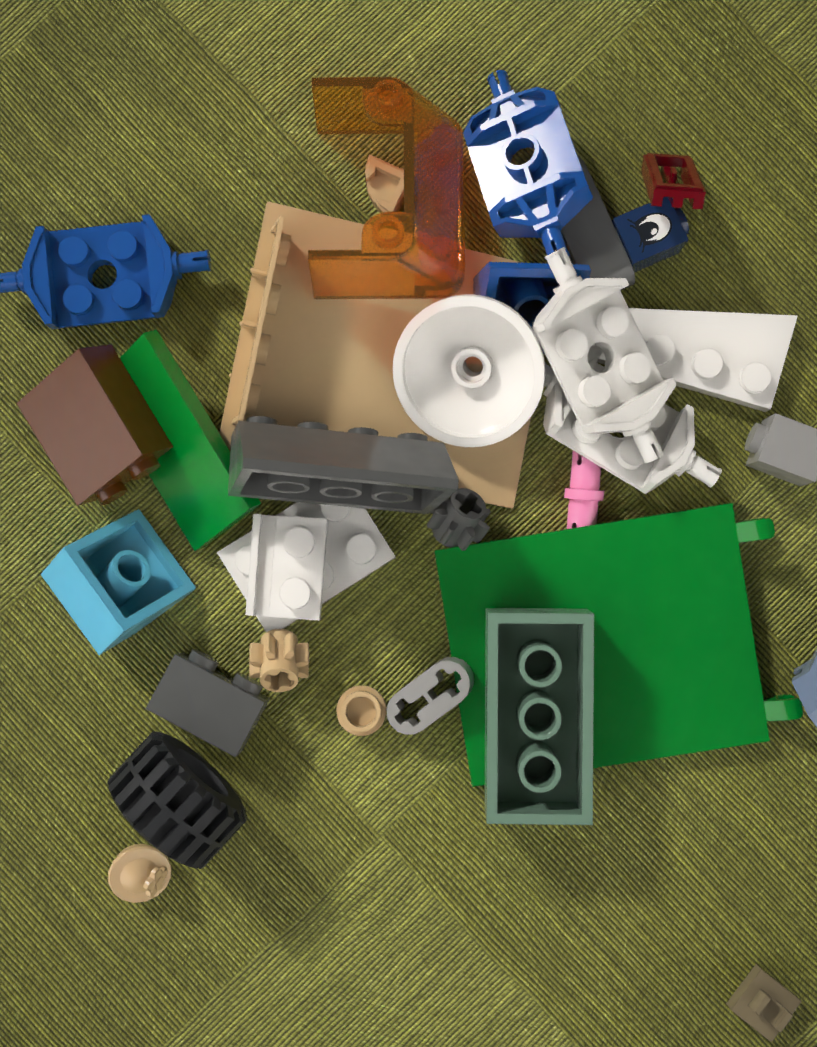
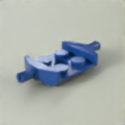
M497 70L496 73L500 83L496 80L493 72L487 78L494 97L491 100L492 104L470 118L463 135L492 225L499 237L541 238L546 254L549 255L555 252L556 249L566 248L561 234L562 228L593 199V195L586 181L555 92L534 87L515 93L509 83L507 72ZM520 149H535L533 156L528 162L522 165L511 164L513 155Z
M150 214L142 215L143 221L67 230L48 231L44 226H36L23 260L22 268H19L18 271L0 273V293L22 291L30 298L44 324L51 329L162 318L171 306L177 279H182V273L211 271V263H209L211 258L209 250L180 254L177 251L173 252ZM103 265L115 267L117 277L110 287L100 289L93 285L92 278L96 269Z

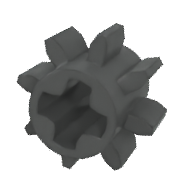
M460 488L430 512L433 515L426 525L427 528L432 529L433 535L439 543L449 548L459 546L462 551H465L472 541L480 543L490 529L484 521L491 511L486 508L485 502L479 494L470 489Z

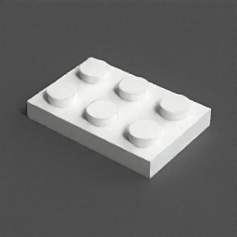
M296 502L277 514L279 516L328 519L322 604L396 558L365 508ZM252 531L217 552L246 601ZM256 616L266 632L274 629H284L298 620Z

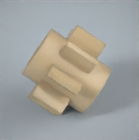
M274 629L264 633L260 643H250L249 677L260 678L262 687L272 692H285L293 689L298 684V677H309L308 642L298 644L297 636L285 629Z

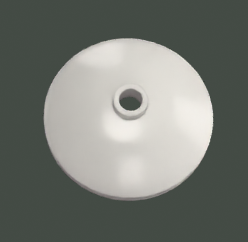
M462 294L450 296L424 308L408 323L402 332L393 358L394 386L399 401L407 415L428 435L454 446L482 447L495 444L513 435L526 424L534 413L541 399L545 384L546 367L544 354L531 326L518 312L508 305L481 295ZM467 358H478L483 365L482 371L472 372L469 370L466 364Z

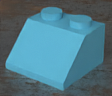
M139 509L63 547L41 573L43 579L98 655L103 654L136 634L196 589L193 582Z

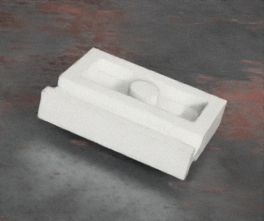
M253 514L245 615L321 620L328 519Z

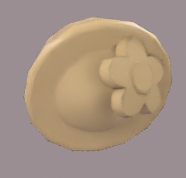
M134 844L123 849L116 859L113 860L108 871V884L113 894L121 900L131 903L146 902L157 897L166 889L171 879V864L168 857L158 849L147 844Z

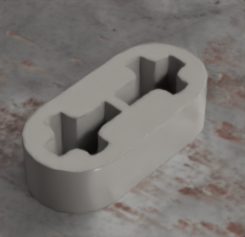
M446 657L435 663L394 694L389 700L386 710L390 725L397 732L405 735H413L427 728L462 702L472 691L474 674L471 667L464 660L457 657ZM441 669H444L448 674L455 671L460 674L462 679L456 684L460 692L456 693L454 689L449 688L437 696L432 688L444 678L440 671ZM423 695L428 704L417 713L420 721L418 722L413 716L404 719L400 713L405 707L402 699L404 698L410 704Z

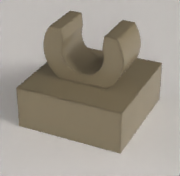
M755 964L726 1005L732 1012L772 1042L792 1019V1014L802 1001L787 987Z

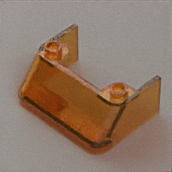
M312 78L317 134H404V212H382L371 217L362 229L361 250H308V263L314 299H441L456 294L461 289L465 279L463 131L460 124L407 83L397 78Z

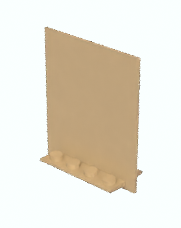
M267 202L254 266L250 269L252 276L243 320L239 322L241 330L232 373L229 374L230 383L219 434L228 449L231 450V436L238 421H246L247 418L253 416H265L277 420V425L297 427L298 424L303 422H319L326 424L328 430L348 432L352 428L365 427L377 430L379 432L378 436L397 438L398 435L404 433H419L426 435L428 441L442 442L420 429L407 415L399 401L393 380V358L398 340L408 323L427 306L446 297L474 294L473 278L488 262H523ZM467 358L466 364L469 370L472 372L482 371L483 365L478 358ZM531 417L517 432L495 444L482 447H460L444 443L459 479L458 489L466 488L476 492L486 504L509 509L513 508Z

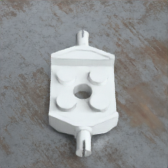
M563 247L544 257L560 286L553 289L555 295L536 316L532 329L584 434L622 432L624 437L632 435L643 458V462H652L658 459V457L663 456L664 451H662L652 428H650L652 426L651 420L657 416L677 384L674 378L662 379L620 291L629 286L627 279L586 278L583 280L581 275L577 277V273L565 250L566 248ZM592 345L599 347L605 355L606 362L601 372L593 370L589 365L588 351Z
M594 349L588 353V362L593 370L601 372L604 367L596 362L602 352ZM545 364L546 377L544 386L546 389L543 395L547 399L543 425L548 436L645 494L657 488L674 474L681 476L685 471L710 488L717 482L722 469L717 468L698 455L696 456V451L693 450L695 446L694 408L687 404L680 412H677L668 405H663L657 416L651 420L652 426L650 428H652L662 451H664V455L652 462L644 463L632 435L618 438L609 433L584 434L552 367Z

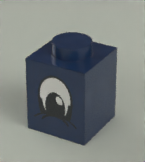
M663 197L662 207L651 206V203H648L612 220L630 259L634 273L679 254L689 240L687 237L689 225L686 216L681 208L671 206L669 197Z

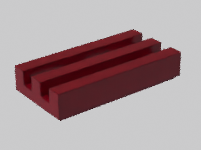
M654 153L643 155L641 173L651 206L662 207L663 197H669L672 207L682 208L684 198H689L692 209H703L706 191L691 156ZM676 167H681L680 176L683 184L678 183Z

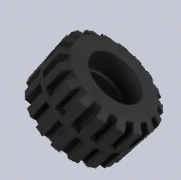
M153 731L107 781L109 791L116 806L133 828L169 858L195 869L204 868L247 821V814L242 801L220 773L189 746L175 737L161 732Z

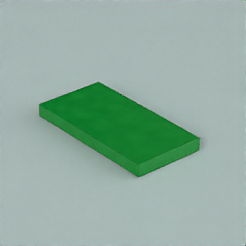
M156 329L143 333L120 359L173 446L157 459L160 466L150 473L149 476L193 550L197 551L208 546L258 507L261 502L258 498L228 496L230 450Z

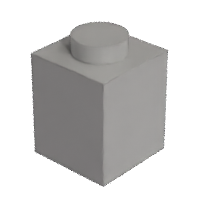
M776 413L762 420L761 424L756 422L753 425L744 450L750 452L745 466L800 487L816 482V428Z

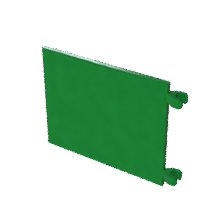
M733 503L469 544L465 551H462L459 546L434 550L451 657L464 660L471 667L474 674L472 691L459 703L472 787L485 785L486 608L588 609L594 613L593 768L768 742L770 738L767 721L800 719L803 716V707L799 698H795L791 694H783L763 699L739 547L741 542L773 538L775 536L773 520L770 518H756L735 522ZM455 671V684H457L458 681L462 678L457 671Z

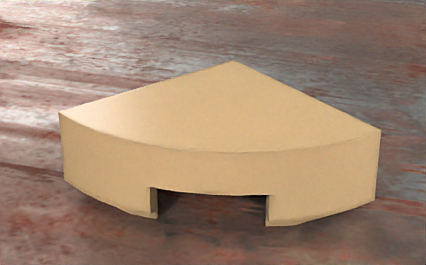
M369 154L365 168L368 196L376 210L383 217L394 223L413 183L414 174Z

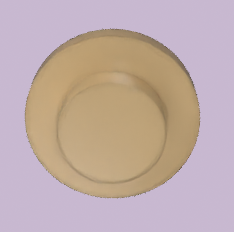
M358 685L351 687L342 694L337 703L336 714L338 721L350 734L356 736L370 735L376 732L385 720V700L376 689L370 686Z

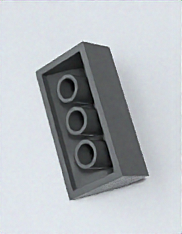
M253 416L247 418L246 421H238L231 436L228 496L429 514L458 490L459 479L445 444L428 441L426 435L419 433H404L396 438L378 436L379 432L372 428L358 427L352 428L348 432L328 430L326 424L319 422H303L295 427L277 425V420L270 417Z

